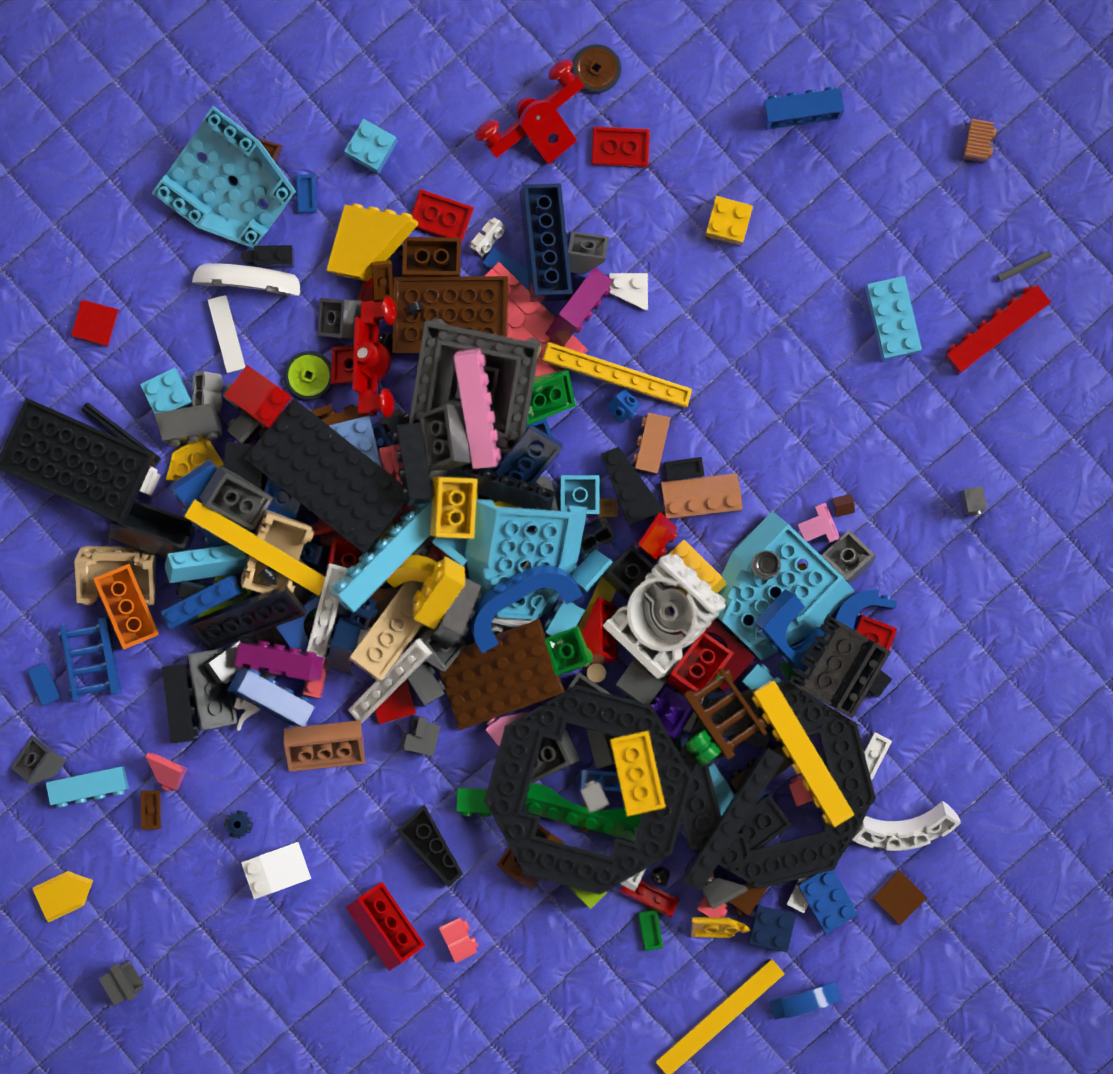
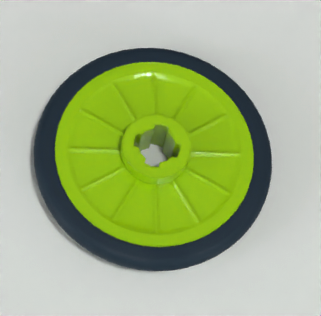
M304 351L293 356L287 363L284 372V380L288 390L295 397L302 400H316L324 396L332 386L330 361L324 355L315 351ZM307 372L313 373L312 379L305 378Z

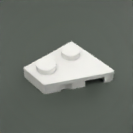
M648 273L609 274V278L613 280L609 286L611 289L610 294L630 304H634L644 311H648Z

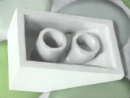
M299 842L241 862L254 899L311 879Z

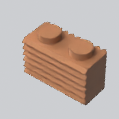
M976 119L970 120L963 159L986 163L988 158L992 157L993 147H990L991 139L994 140L996 136V128H994L993 122Z

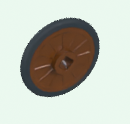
M593 44L584 47L576 54L573 60L572 73L577 75L585 86L582 89L591 93H602L610 90L618 82L621 75V62L611 48L600 44ZM595 65L600 68L599 72L592 70Z

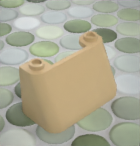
M265 510L256 536L299 561L303 546L307 541H311L314 531L311 530L312 527ZM248 555L240 580L242 587L266 593L286 585L292 593L294 592L295 586L292 585V580L277 571L276 586L262 584L257 575L268 566Z
M127 546L81 547L75 558L77 603L92 605L100 597L92 580L93 578L130 564L147 606L154 605L156 555L136 547Z

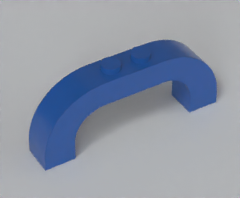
M540 565L529 568L521 573H516L506 582L497 584L494 589L483 595L474 607L475 612L471 619V630L480 651L484 653L499 644L496 635L491 629L492 620L499 611L540 588L556 590L567 605L583 596L575 579L567 571L559 567Z

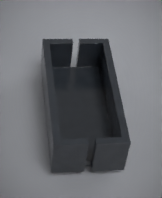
M135 500L124 526L114 521L111 522L109 538L167 559V554L183 552L189 549L195 537L196 528L192 524L193 521Z

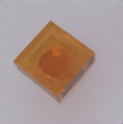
M599 498V518H618V498Z

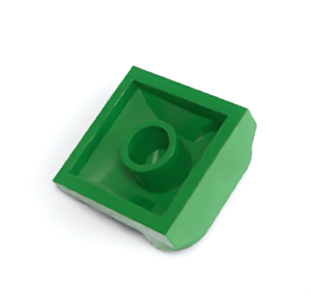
M578 626L544 639L555 676L570 673L592 663V652L586 647Z

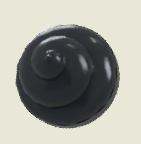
M266 567L257 575L262 584L276 586V570L271 567Z
M665 866L653 869L651 872L652 881L660 886H667L670 879L669 870Z

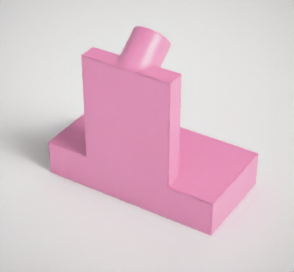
M826 503L815 507L819 516L798 524L800 529L798 534L806 542L824 534L827 535L829 542L840 539Z

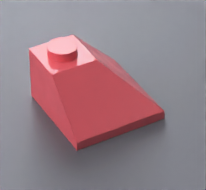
M147 753L146 759L157 781L162 784L161 788L170 792L173 789L178 790L188 768L157 754Z

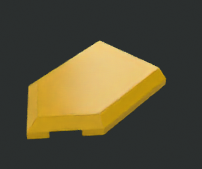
M203 439L199 440L198 443H187L172 453L166 480L176 482L209 459L216 469L219 465L223 467L224 462L210 440Z
M66 871L33 887V892L48 923L83 907L93 880Z
M692 917L691 937L731 938L739 931L742 933L750 931V927L731 918Z

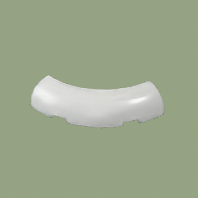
M203 264L197 268L192 280L193 283L205 286H232L257 289L285 296H299L300 284L295 275L252 266Z
M941 801L927 813L903 821H881L865 816L860 827L853 835L852 840L870 848L875 846L885 848L888 851L909 850L931 843V840L940 836H946L961 821L955 811L944 801Z

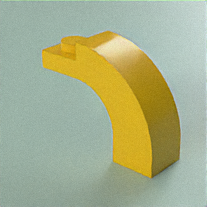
M410 555L386 581L394 588L406 581H420L424 583L425 579L433 574V569L437 562L424 556Z

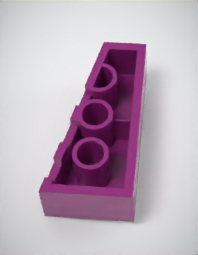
M595 267L545 332V335L564 347L574 332L578 334L584 327L583 320L587 322L593 315L592 308L596 310L602 303L601 296L605 298L611 291L609 286L613 280Z
M259 640L258 644H238L235 666L251 667L250 669L269 671V673L285 675L286 673L288 677L320 681L324 658L318 657L316 652L305 651V653H301V649L290 647L287 650L285 645L274 644V646H270V642Z

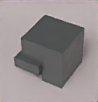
M414 715L410 734L403 732L400 748L434 756L440 725L426 722V718Z
M131 961L123 965L120 963L110 967L111 972L99 978L114 1006L125 999H128V1001L133 1000L139 996L137 992L145 988Z

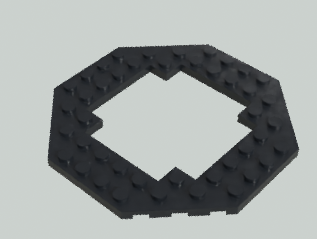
M788 681L778 682L776 685L806 735L819 733L828 771L853 811L854 816L833 827L831 824L827 825L822 818L823 811L819 812L824 831L754 850L749 849L746 833H738L718 865L759 889L834 870L842 854L850 844L853 835L864 820L867 811L876 799L857 723ZM758 688L740 692L757 719L761 718L764 721L762 717L764 712L761 707L757 708L752 701V697H754L752 692ZM724 697L710 700L706 708L708 709ZM736 698L714 713L710 719L714 725H719L743 707ZM747 714L725 729L722 737L742 733L754 723ZM700 720L697 722L695 728L693 729L687 741H689L698 732L705 729ZM684 745L679 754L691 773L693 781L682 817V824L688 847L699 852L720 819L721 813L708 763L701 766L695 759L696 754L690 753ZM720 752L713 760L723 758L725 756L722 752Z
M576 685L505 726L484 802L524 874L601 895L673 854L693 777L652 705ZM567 723L616 737L649 731L666 808L642 813L635 842L632 843L615 838L610 857L536 836L541 817L522 812L543 737L562 742Z

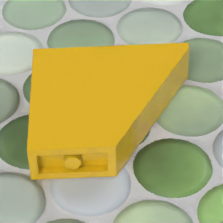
M353 203L352 206L344 205L326 270L337 276L368 282L372 277V262L386 261L418 226V221L414 220L411 214L404 212L398 215L392 210L385 209V212H382L380 209L372 206L366 209L363 208L364 206Z

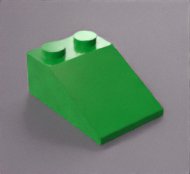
M568 370L535 376L527 425L576 406Z

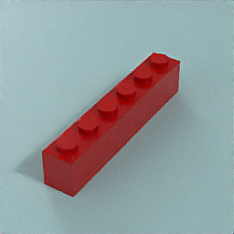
M1029 285L1021 292L1023 295L1019 299L1014 297L1006 303L1008 307L1005 310L998 309L991 315L993 317L992 320L988 323L984 320L977 326L978 331L974 334L969 332L961 338L963 342L957 346L955 343L947 349L948 354L945 358L958 374L962 373L1051 303L1038 285H1035L1033 288Z

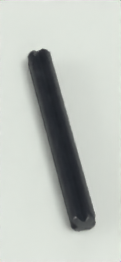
M90 403L84 404L82 411L114 436L155 454ZM158 455L155 456L152 463L154 466H157L161 461Z

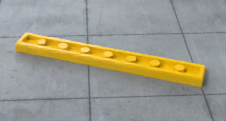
M550 342L546 344L542 362L684 408L688 407L692 392L691 388Z
M194 499L184 517L316 595H320L325 581L324 575Z
M772 959L769 960L655 1062L665 1074L674 1073L785 973Z

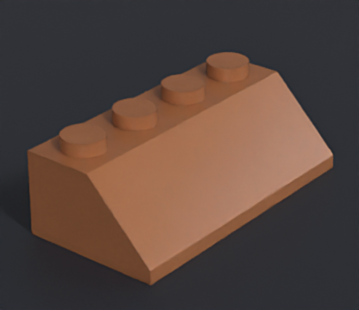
M737 473L661 482L665 516L669 520L740 512L743 510Z
M361 720L284 728V748L289 772L366 764Z

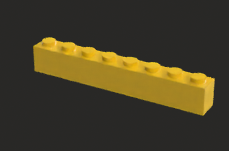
M771 680L753 691L754 697H752V701L757 708L761 707L764 712L762 714L764 721L767 725L771 724L773 727V736L777 741L780 740L784 746L782 748L783 753L787 758L790 757L792 759L794 771L797 775L801 774L804 779L802 784L807 792L811 791L813 794L812 801L817 808L820 807L824 813L822 818L826 824L836 827L854 816L853 811L775 681Z

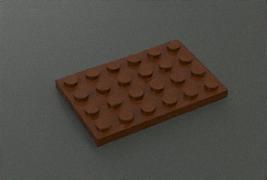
M394 277L393 300L397 308V318L393 324V354H420L425 321H431L435 318L442 319L449 326L508 337L509 277ZM417 301L422 302L424 309L421 312L412 316H406L404 311L406 306Z
M540 619L497 634L496 638L499 644L484 653L480 651L476 643L465 646L446 671L439 669L459 731L565 693L560 677L555 676Z

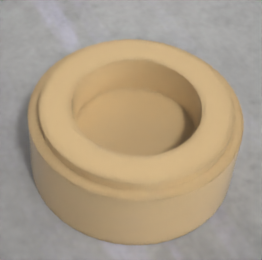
M592 664L587 669V677L595 683L601 682L606 676V670L601 664Z

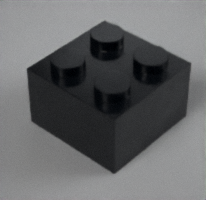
M631 545L605 571L602 577L629 602L634 590L645 581V577L652 572L654 566Z

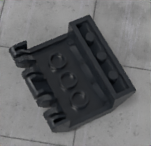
M827 615L823 622L828 624V627L822 624L820 626V629L826 635L824 638L819 635L814 636L813 639L817 640L818 644L812 641L804 654L805 657L809 658L808 661L803 658L800 660L806 666L805 671L795 669L794 673L799 676L792 675L788 682L852 719L891 651Z

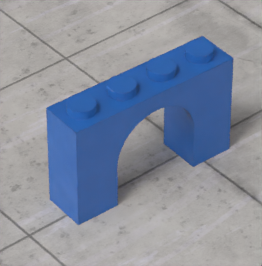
M210 459L171 484L174 489L171 493L177 502L180 500L185 506L182 509L185 514L194 499L200 500L199 497L217 470ZM231 520L232 522L238 524L239 526L243 527L244 529H246V530L249 529V528H247V527H245V526L239 524L238 522H236V521H234V520ZM192 522L198 532L202 530L205 536L202 539L208 547L211 545L212 547H220L228 543L195 522Z
M239 575L227 577L162 611L161 614L169 629L182 627L188 624L189 621L196 619V616L246 594L247 590L245 587H242Z
M785 589L754 621V624L758 627L757 632L763 638L767 637L769 646L775 651L778 650L780 652L778 656L784 662L790 663L791 666L789 668L793 672L795 669H800L804 672L806 666L800 660L803 658L808 661L809 658L805 657L804 654L812 641L818 644V641L813 639L814 636L819 635L824 638L826 633L817 626L802 643L796 646H788L786 641L787 628L805 606L795 594Z
M311 593L307 597L308 600L302 604L307 610L306 616L311 610L318 607L321 593L319 596ZM339 603L338 616L351 618L352 612H349L348 609H345ZM306 616L276 626L287 644L292 648L301 649V653H305L309 643V639L304 632Z

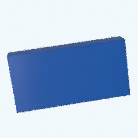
M315 174L296 175L298 214L317 213Z
M47 663L28 670L42 706L61 699Z

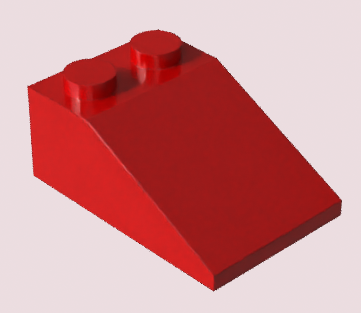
M246 365L224 395L267 428L272 426L293 400L292 396L248 365Z
M659 512L638 543L637 549L655 561L658 557L661 559L667 551L664 548L668 542L672 543L677 537L678 533L675 532L677 527L665 515Z
M601 597L596 599L582 631L586 647L592 652V663L594 664L617 662V639L603 627L605 622L615 615L617 606Z

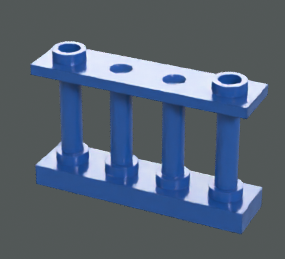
M107 617L98 618L99 623H96V626L68 631L67 625H61V630H58L60 642L63 641L71 685V687H68L70 699L73 698V702L80 701L79 695L103 690L111 691L112 695L122 693L109 618ZM95 633L101 634L102 642L99 645L71 650L69 638ZM97 652L104 653L105 661L101 664L80 668L74 667L73 657ZM100 671L108 673L109 680H106L104 683L78 687L76 676Z

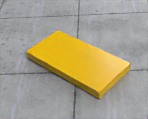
M649 731L610 739L627 816L666 808Z

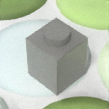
M592 781L583 785L585 789H582L581 793L591 813L609 805L599 782L595 784Z

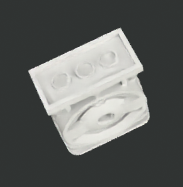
M676 554L661 557L659 564L652 568V572L647 574L645 581L634 590L628 605L619 608L615 615L603 625L657 679L671 674L683 658L682 648L687 647L698 639L705 629L711 625V621L716 619L719 615L718 613L726 607L724 598L719 594H715L711 590V586L707 582L701 581L697 577V573L692 568L683 564L681 557ZM659 582H662L665 586H680L687 590L689 594L685 593L683 590L678 588L665 589L664 586L661 585ZM670 606L675 610L674 615L670 612ZM665 631H668V632H678V631H682L683 633H682V634H670V633H667V632H665Z

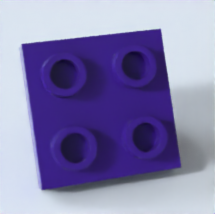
M665 687L659 698L655 699L656 703L652 704L668 735L677 739L694 711L685 698L670 688Z

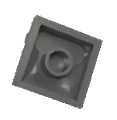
M850 530L821 555L848 583L859 578L876 559V555Z

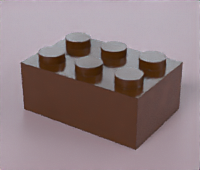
M407 237L403 241V277L461 276V238Z

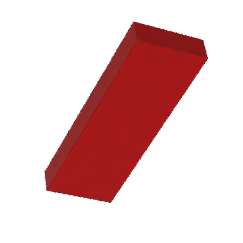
M641 880L635 891L622 885L619 893L672 918L680 899Z

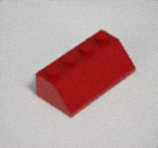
M383 882L345 907L388 971L394 969L426 946Z

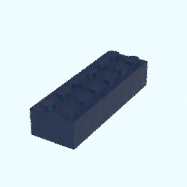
M561 183L524 184L519 193L530 302L568 300L572 295V284Z

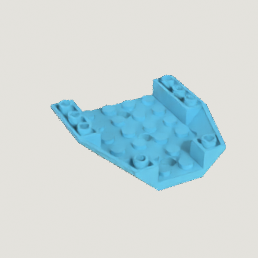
M212 106L202 120L200 127L167 174L157 184L152 194L197 228L254 248L276 221L296 191L261 142ZM199 152L206 154V161H202L198 157ZM229 176H235L238 179V184H232ZM260 199H266L269 207L261 206Z
M476 499L474 538H467L465 557L467 559L469 579L481 585L479 590L481 597L494 589L497 584L511 579L514 574L521 573L535 566H556L571 574L579 557L587 507L568 506L567 512L495 507L492 500ZM530 525L536 526L534 532H526L527 527ZM523 561L530 562L526 568H521L520 564ZM551 588L537 589L525 596L522 602L509 605L495 616L498 618L535 620L550 612L559 593Z
M772 511L732 552L721 575L727 585L717 593L724 598L726 607L718 613L717 618L745 643L760 660H763L777 653L778 650L775 651L769 646V640L767 637L763 638L757 632L758 627L754 622L752 625L747 626L743 623V618L749 614L753 616L755 621L773 603L776 598L770 595L771 588L778 587L781 593L785 589L795 594L805 606L787 628L786 641L788 646L804 639L817 626L823 625L826 616H832L855 591L788 523ZM764 550L773 551L779 556L781 561L779 573L769 580L758 578L751 568L754 556ZM798 560H806L807 568L805 570L797 568Z

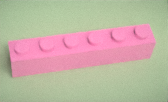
M480 349L457 351L454 355L473 469L496 467L499 460H501V452L496 445V441H498L497 430L493 428L495 416L494 412L490 410L492 398L491 393L487 392L488 375L484 373L483 368L485 366L484 354H481Z

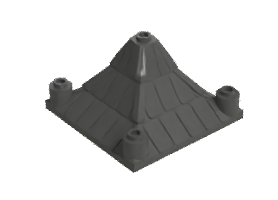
M439 318L432 319L431 321L426 320L409 424L420 423L419 415L445 404L462 407L454 355L457 351L480 349L481 354H484L485 357L484 373L488 375L487 392L491 393L492 398L490 410L494 412L495 416L493 428L497 430L498 434L496 445L500 452L508 454L526 430L538 355L542 349L540 341L536 338H528L525 341L449 326Z

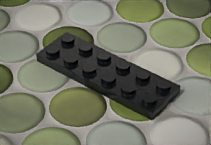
M284 585L191 620L188 627L206 648L211 651L304 617L307 610L290 589Z

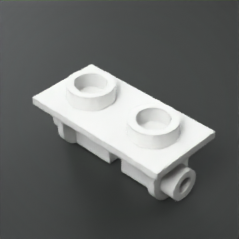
M495 217L492 220L489 219L482 228V231L486 234L478 233L471 241L470 248L477 251L483 257L490 251L495 241L503 235L506 227Z

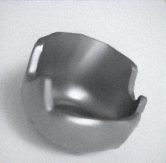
M768 550L757 553L751 562L752 572L760 579L769 580L774 578L781 569L779 556L773 551Z

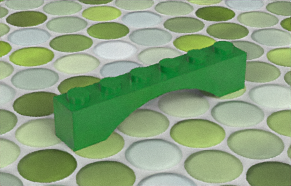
M532 782L524 807V812L631 841L636 839L642 813L627 816L625 808L597 810L591 813L589 808L576 805L562 798L550 787Z

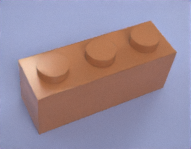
M649 412L647 417L643 416L641 428H644L643 436L639 435L637 446L640 447L639 454L634 455L632 465H636L635 470L654 475L658 474L671 417Z

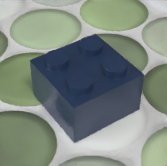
M340 616L338 623L334 622L332 636L329 638L327 645L328 649L325 660L328 661L327 669L349 674L353 663L349 660V657L356 649L362 627L349 623L350 618Z
M757 904L748 942L753 945L788 953L796 914Z

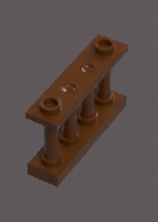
M719 668L720 677L698 692L692 693L691 690H688L682 695L716 745L720 748L725 758L730 759L735 755L733 753L735 746L758 730L762 735H765L767 732L764 728L767 726L761 718L757 719L731 680L734 678L729 670ZM726 682L732 692L708 709H703L699 703L702 701L701 699ZM737 698L743 708L719 725H714L710 719L713 717L712 715ZM748 714L754 724L730 741H725L722 737L723 731Z

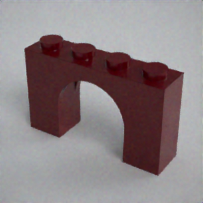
M719 619L716 621L712 620L711 625L704 632L719 636L724 641L726 648L734 653L723 668L724 670H729L734 678L731 681L734 682L754 660L755 656L752 655L753 652L747 645L742 646L738 642L740 639L733 632L729 634L724 629L726 626ZM678 631L674 632L673 634H682L683 632ZM725 682L718 688L725 692L728 689V685Z

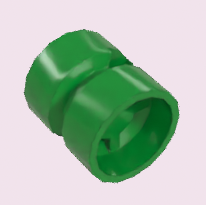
M705 729L698 732L685 743L690 753L696 754L695 759L701 766L709 763L721 752L715 742H710L711 737Z

